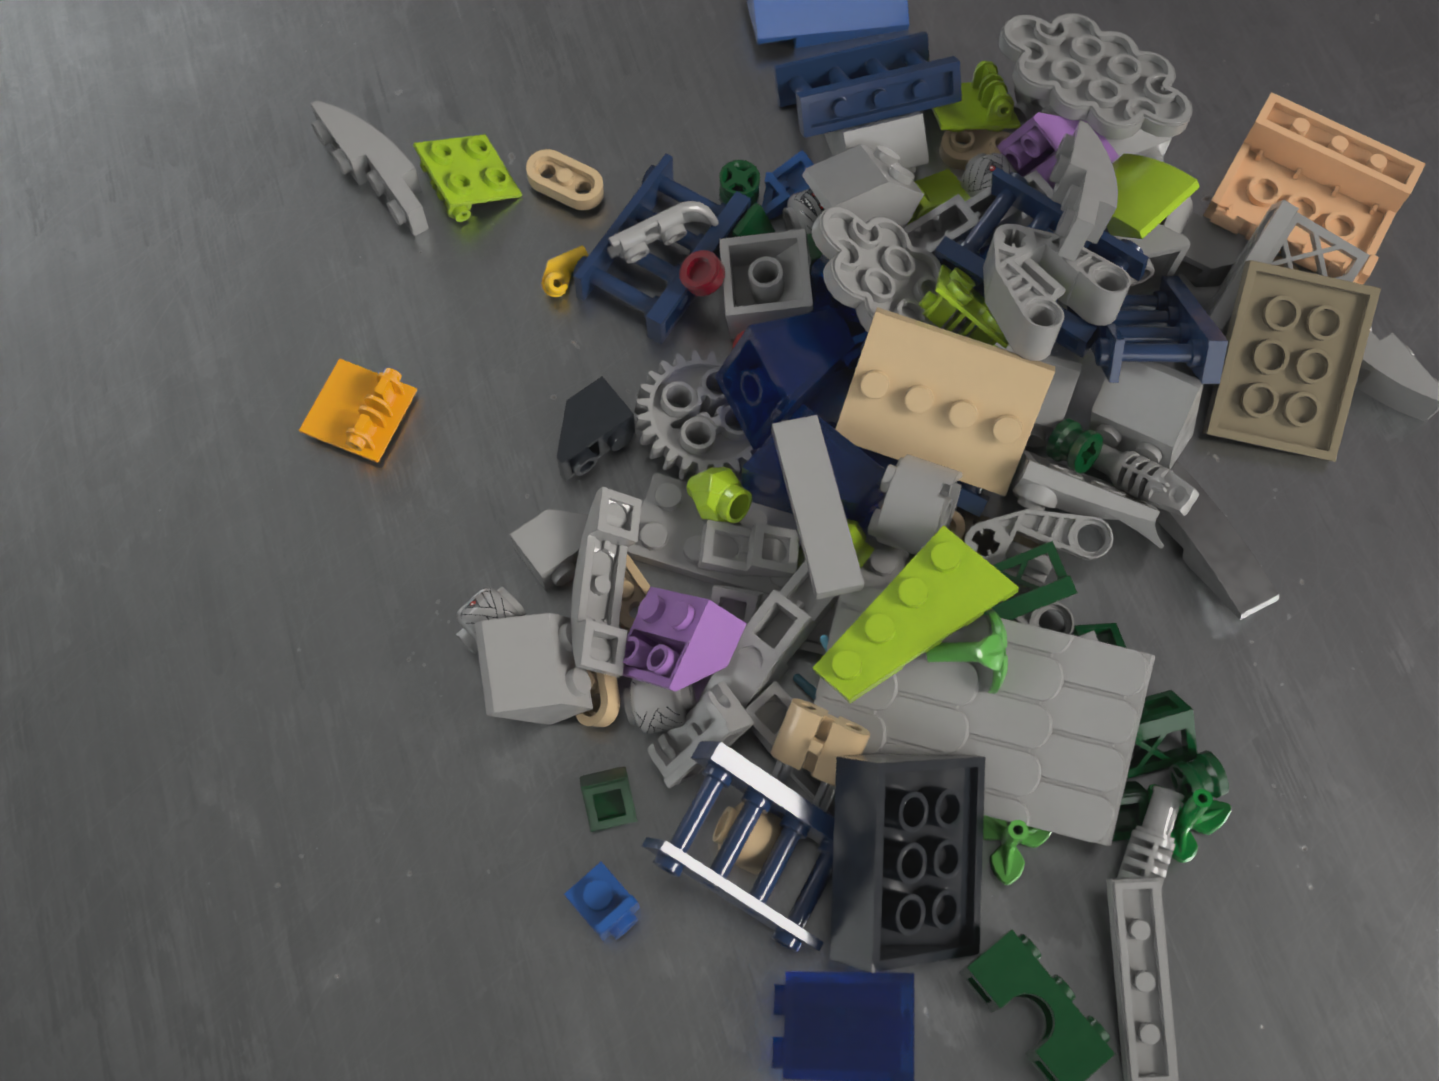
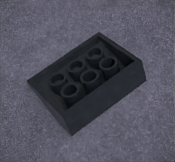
M893 754L836 756L830 960L874 973L980 954L985 789L984 756Z

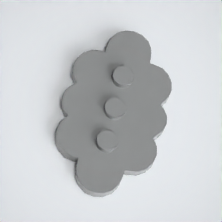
M1072 13L1059 15L1050 23L1033 15L1014 16L1008 19L1001 29L999 48L1005 56L1016 62L1013 71V82L1016 87L1030 97L1048 99L1054 112L1061 117L1069 120H1087L1094 131L1110 139L1129 138L1140 129L1158 137H1173L1185 131L1193 109L1187 96L1172 87L1176 78L1174 67L1162 55L1154 52L1139 51L1133 39L1126 34L1117 31L1101 32L1098 25L1090 18Z
M829 207L817 217L812 225V237L819 250L830 260L823 270L827 289L839 302L856 309L860 324L867 332H869L877 307L936 326L922 314L924 309L918 305L929 291L935 295L938 294L935 288L941 263L935 255L926 249L912 246L908 234L893 220L885 217H872L864 223L850 210L841 207ZM957 309V310L955 311V313L946 321V323L941 327L942 329L945 328V326H946V325L948 324V322L952 319V317L959 311L958 309ZM965 316L951 332L958 333L969 318ZM973 327V329L966 335V337L975 329V327Z

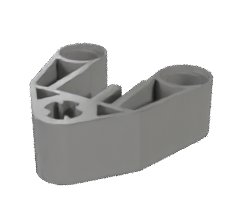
M1004 224L995 230L983 266L984 297L987 307L1017 355L1030 361L1043 360L1050 355L1065 317L1062 308L1056 303L1057 298L1064 305L1067 304L1088 323L1105 326L1116 320L1131 284L1130 276L1124 269L1085 247H1082L1078 257L1073 262L1057 255L1061 236L1017 224Z
M1025 509L975 524L967 532L964 542L974 551H977L978 545L972 541L973 536L978 533L982 537L983 531L994 534L992 542L998 545L996 552L992 554L988 550L986 552L987 556L980 555L991 565L1031 550V548L1013 541L1015 534L1041 545L1053 541L1057 551L1061 550L1083 560L1097 559L1105 555L1112 547L1114 537L1109 524L1101 518ZM1091 526L1100 532L1102 542L1098 550L1090 552L1081 548L1077 536L1082 527ZM1043 554L1029 560L1023 575L1044 584L1052 568L1048 556ZM1021 564L1011 567L1009 569L1018 572ZM1018 584L1019 590L1014 596L1032 589ZM1059 602L1015 618L1019 623L1039 627L1040 616L1045 611L1052 609L1059 612L1063 617L1064 626L1061 633L1071 635L1075 625L1074 616L1069 608Z

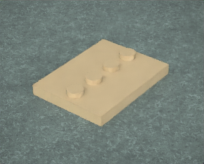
M877 307L832 438L897 460L901 457L904 458L906 455H912L962 472V478L958 481L1006 496L1055 374V366L1040 361H1030L1016 353Z

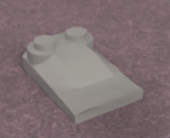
M1024 449L1010 483V488L1013 491L1012 495L1019 498L1017 503L1031 510L1044 511L1045 507H1050L1083 516L1120 520L1145 536L1160 549L1164 547L1155 527V521L1160 511L1151 503L1140 500L1109 482L1086 473H1076L1068 466Z

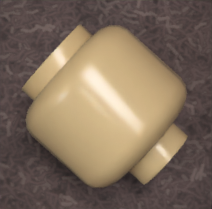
M741 802L735 808L728 806L722 813L713 834V841L718 843V851L744 802ZM769 811L767 814L762 813L734 865L752 874H759L782 831V828L779 826L782 819Z

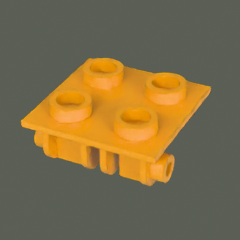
M339 358L301 425L299 432L379 463L415 396L417 388L400 382L402 375L392 368H386L384 373H376Z

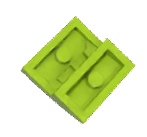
M1124 153L1112 163L1117 180L1118 200L1117 208L1107 225L1109 234L1143 239L1200 188L1198 180L1162 161L1141 155Z

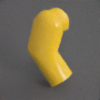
M583 245L548 260L541 280L542 288L550 297H560L565 294L576 264L583 256H589Z

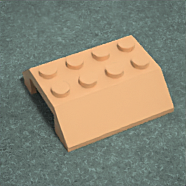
M1271 92L1203 216L1210 219V222L1234 234L1239 233L1245 236V239L1250 240L1270 206L1281 200H1286L1299 208L1298 213L1370 255L1353 281L1364 284L1370 277L1379 259L1375 254L1395 214L1411 195L1426 164ZM1295 225L1287 238L1291 257L1313 251L1309 233ZM1320 240L1322 249L1331 247ZM1338 250L1323 254L1327 275L1332 278L1343 276L1353 260ZM1314 256L1292 261L1315 273L1317 271Z

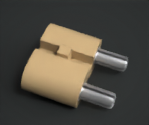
M794 698L790 703L770 752L777 759L771 776L786 785L792 768L797 770L803 768L812 772V777L821 780L812 804L819 808L822 802L820 809L827 812L835 794L836 756L862 755L871 734L866 728L841 716L836 718L828 714L829 711L822 707Z

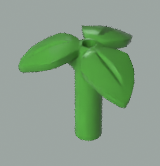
M990 608L986 613L991 621L992 635L985 637L980 642H942L927 652L926 655L928 662H980L983 666L993 670V680L988 693L996 694L1004 682L1008 669V656L1006 654L1007 633L998 614Z
M984 815L983 840H1000L1001 845L989 856L991 869L996 878L1004 885H1011L1018 880L1024 870L1025 861L1016 846L1020 843L1027 847L1037 848L1049 838L1052 832L1027 826L1022 820H1014L1007 825L1005 820Z

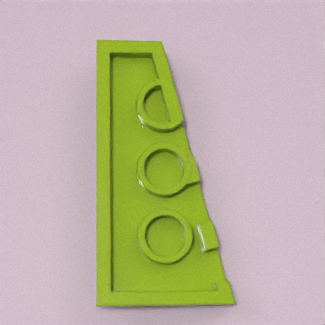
M943 525L813 666V670L851 704L902 670L903 666L924 652L926 654L941 644L942 640L963 626H968L1002 600L1004 602L1016 594L1019 587Z

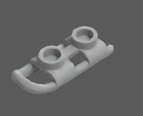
M682 202L609 237L608 240L611 246L607 248V251L611 258L619 255L621 259L625 258L628 264L634 263L650 252L648 244L656 240H663L665 245H670L682 239L687 234L684 223L704 222L717 226L718 219L712 210L701 202Z

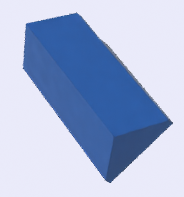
M746 0L758 44L793 39L795 48L909 30L908 0Z

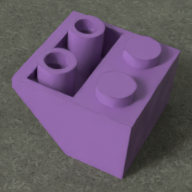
M1038 112L996 147L1010 161L1019 175L1025 177L1037 170L1054 190L1055 182L1050 181L1049 178L1057 161L1055 159L1056 151L1064 134L1073 135L1080 120H1069L1061 116ZM1094 131L1106 149L1112 163L1119 155L1104 136Z
M650 586L646 597L639 605L638 614L627 635L622 676L676 692L728 667L747 623L709 599Z

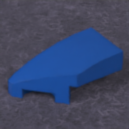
M803 150L773 172H766L764 181L766 187L761 206L769 220L783 214L782 211L787 207V202L792 194L810 188L802 175L806 168L815 164Z

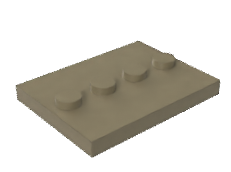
M1253 260L1245 261L1226 335L1228 345L1220 384H1214L1202 433L1336 462L1381 288Z

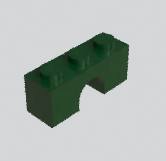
M1011 929L999 937L959 973L991 1012L1001 1009L1016 997L1033 1002L1043 1016L1044 1031L1040 1040L1025 1053L1026 1056L1047 1081H1086L1115 1055L1114 1051L1107 1044L1110 1036L1094 1017L1088 1015L1085 1018L1072 1002L1076 996L1070 986L1057 974L1051 977L1038 961L1042 958V955L1036 945L1026 935L1020 934L1018 936Z

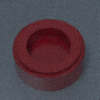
M699 250L690 254L683 261L679 273L680 280L692 294L707 296L714 293L722 285L725 278V268L714 253L708 250Z

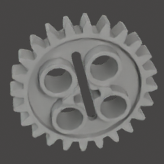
M693 350L690 361L686 362L677 353L675 354L673 366L662 360L658 373L650 370L646 384H641L639 399H637L634 413L638 414L635 429L644 430L640 438V444H653L649 455L651 459L662 455L666 458L663 470L667 471L674 465L680 467L679 479H683L689 471L695 472L696 475L704 470L715 467L730 468L737 477L740 468L750 473L755 461L761 462L767 451L766 448L769 449L773 441L771 429L772 424L777 423V420L772 418L776 409V404L766 402L771 391L769 388L757 389L761 378L759 375L750 378L745 376L747 364L744 363L737 369L732 368V356L730 355L720 363L716 362L714 351H710L707 360H701L698 352ZM710 389L717 390V391L721 392L722 394H721V395L714 394V393H712V392L709 391V390H710ZM671 402L679 403V404H681L684 408L674 407V406H672L670 403H671ZM728 425H736L742 431L733 430ZM688 438L698 439L703 444H693L688 440Z

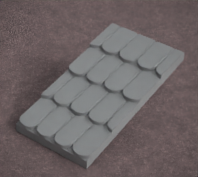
M864 585L861 591L839 595V603L836 607L827 651L881 594L882 589ZM984 614L968 626H963L942 640V642H980L985 637L992 635L989 616ZM1000 618L1007 633L1006 654L1008 656V669L1004 682L996 694L988 693L993 680L992 669L983 666L980 662H928L925 652L903 666L902 670L851 704L821 677L819 678L816 699L813 704L828 710V714L836 718L840 716L861 725L870 732L871 735L862 755L984 756V815L1008 822L1022 820L1030 827L1109 846L1113 839L1156 655Z

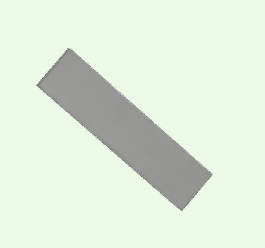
M813 415L773 423L771 432L816 600L863 590L864 580L818 416Z
M1160 877L1106 879L1123 1080L1179 1081Z

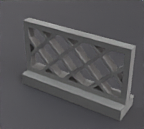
M1281 200L1270 206L1205 311L1225 336L1228 331L1245 261L1253 260L1272 265L1284 264V267L1293 269L1292 261L1314 256L1318 275L1328 277L1323 254L1338 250L1353 260L1343 276L1335 278L1353 282L1370 255L1298 213V207L1286 200ZM1296 225L1309 233L1313 251L1291 257L1287 238ZM1320 240L1331 247L1322 249ZM1279 250H1281L1282 259L1273 261Z

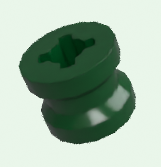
M733 160L724 165L719 173L720 202L727 204L736 192L732 188L736 187L737 189L744 190L738 192L751 198L750 207L752 204L757 203L760 186V172L757 167L745 160Z
M1067 418L1060 422L1052 431L1046 446V453L1049 458L1055 461H1066L1071 470L1081 474L1091 468L1097 460L1103 446V437L1094 430H1082L1079 422Z
M1205 750L1196 754L1191 762L1187 763L1180 760L1172 763L1169 767L1175 792L1184 795L1182 801L1184 805L1197 789L1209 791L1214 798L1222 797L1229 792L1226 772L1221 762L1211 751Z

